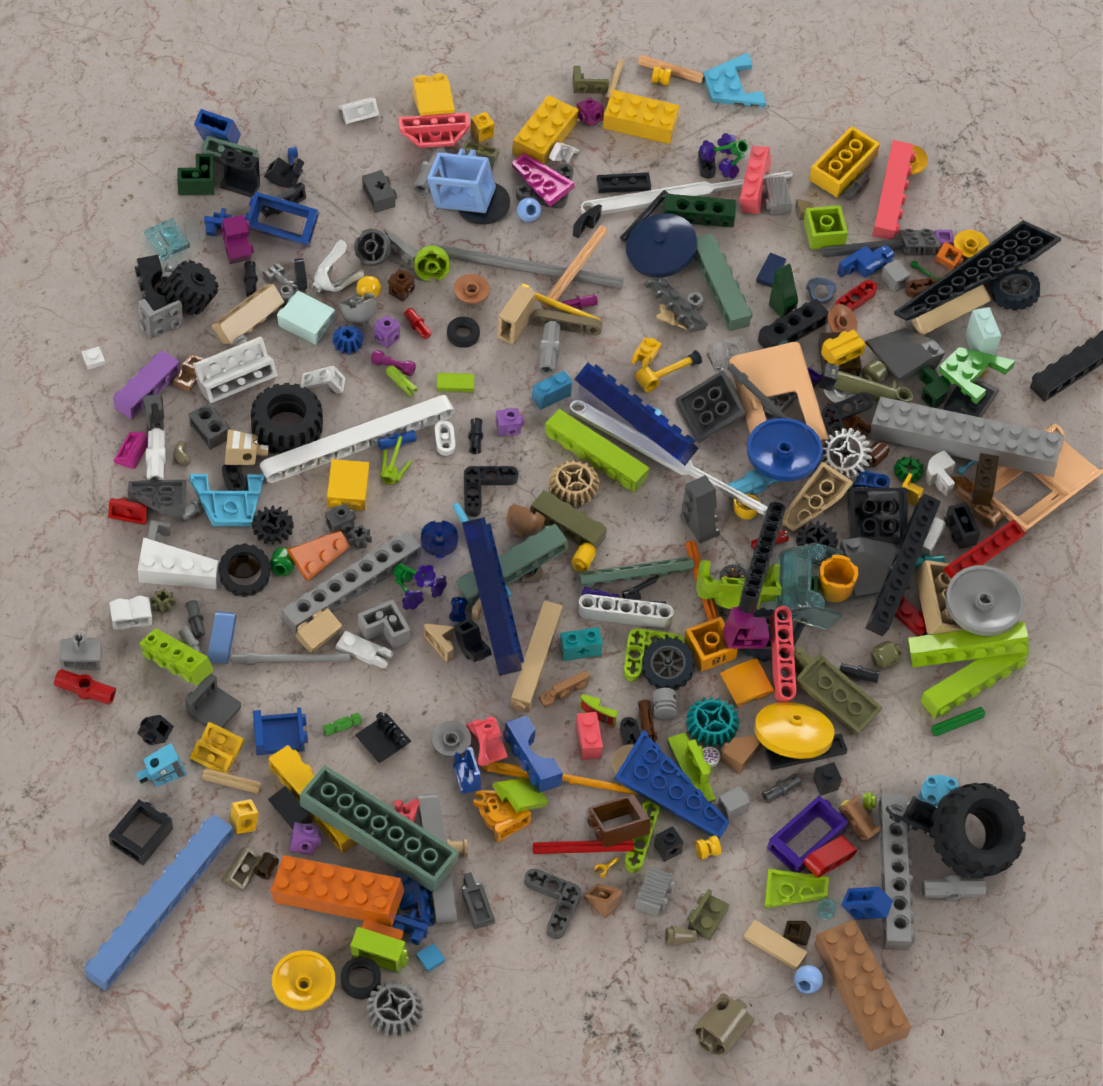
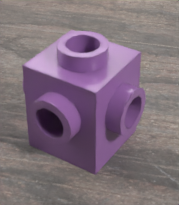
M388 315L377 320L374 325V339L386 349L400 339V324Z
M518 408L496 410L495 421L498 436L521 434L524 418L523 415L519 414Z
M294 822L290 839V851L314 855L315 848L320 847L321 835H318L319 826Z

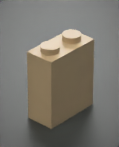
M519 285L499 314L497 338L514 345L532 318L536 292Z

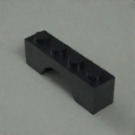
M158 254L137 258V266H134L136 277H140L138 281L140 291H144L142 298L148 302L153 311L171 304V301H168L166 296L158 294L153 289L161 281L160 278L163 274Z

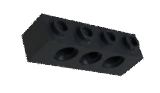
M817 298L807 301L800 308L793 309L788 315L776 319L769 326L762 327L759 331L758 343L765 349L796 342L827 324L829 311Z

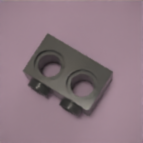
M207 403L189 413L191 427L210 450L227 441L228 429L230 430L229 425L226 421L220 419L219 413L215 408L212 409Z

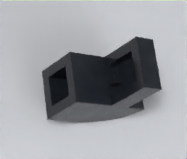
M278 157L269 164L264 177L277 186L291 188L296 185L303 172L302 167L305 162L299 158L289 165Z
M471 618L453 625L457 642L467 660L471 658L475 663L492 655L491 648L482 640L479 626Z

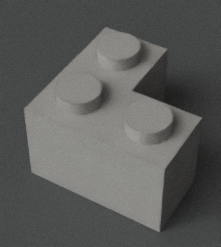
M394 600L358 614V628L364 639L369 641L384 634L392 649L410 642V628Z

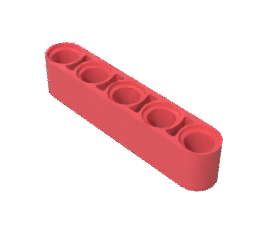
M779 606L770 616L774 696L777 702H789L796 695L792 613L788 607ZM777 613L782 614L784 616V620H780L777 617ZM778 632L783 633L786 639H781ZM779 651H783L787 658H782ZM780 671H786L788 678L783 677ZM782 689L788 691L789 697H785L782 694Z

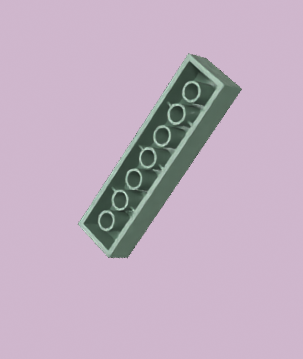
M326 765L320 769L300 793L301 807L433 893L458 863L459 851Z

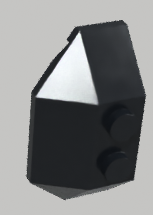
M974 381V384L986 389L985 396L975 404L971 401L972 397L962 393L961 388L957 385L943 406V410L982 418L998 394L999 389L984 381Z

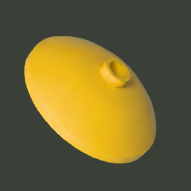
M308 950L295 951L283 957L275 966L272 974V988L277 999L285 1006L299 1011L312 1010L323 1005L331 997L335 988V972L331 963L319 953ZM306 984L308 987L303 989L300 986Z

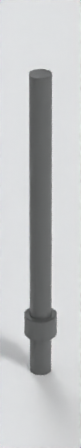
M732 363L727 367L737 378L736 381L741 385L743 384L777 418H788L748 379L749 377L744 372L742 373Z

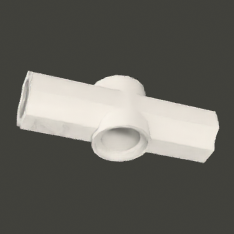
M153 428L151 431H148V448H146L147 480H164V465H166L165 431L160 430V428Z

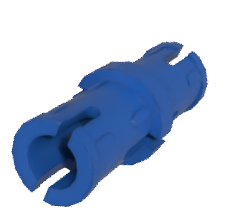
M414 430L379 438L377 439L378 447L380 450L396 447L399 436H402L401 445L416 442V433Z

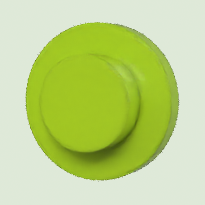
M872 791L863 794V807L872 812L873 808H876L877 798L876 795H873Z

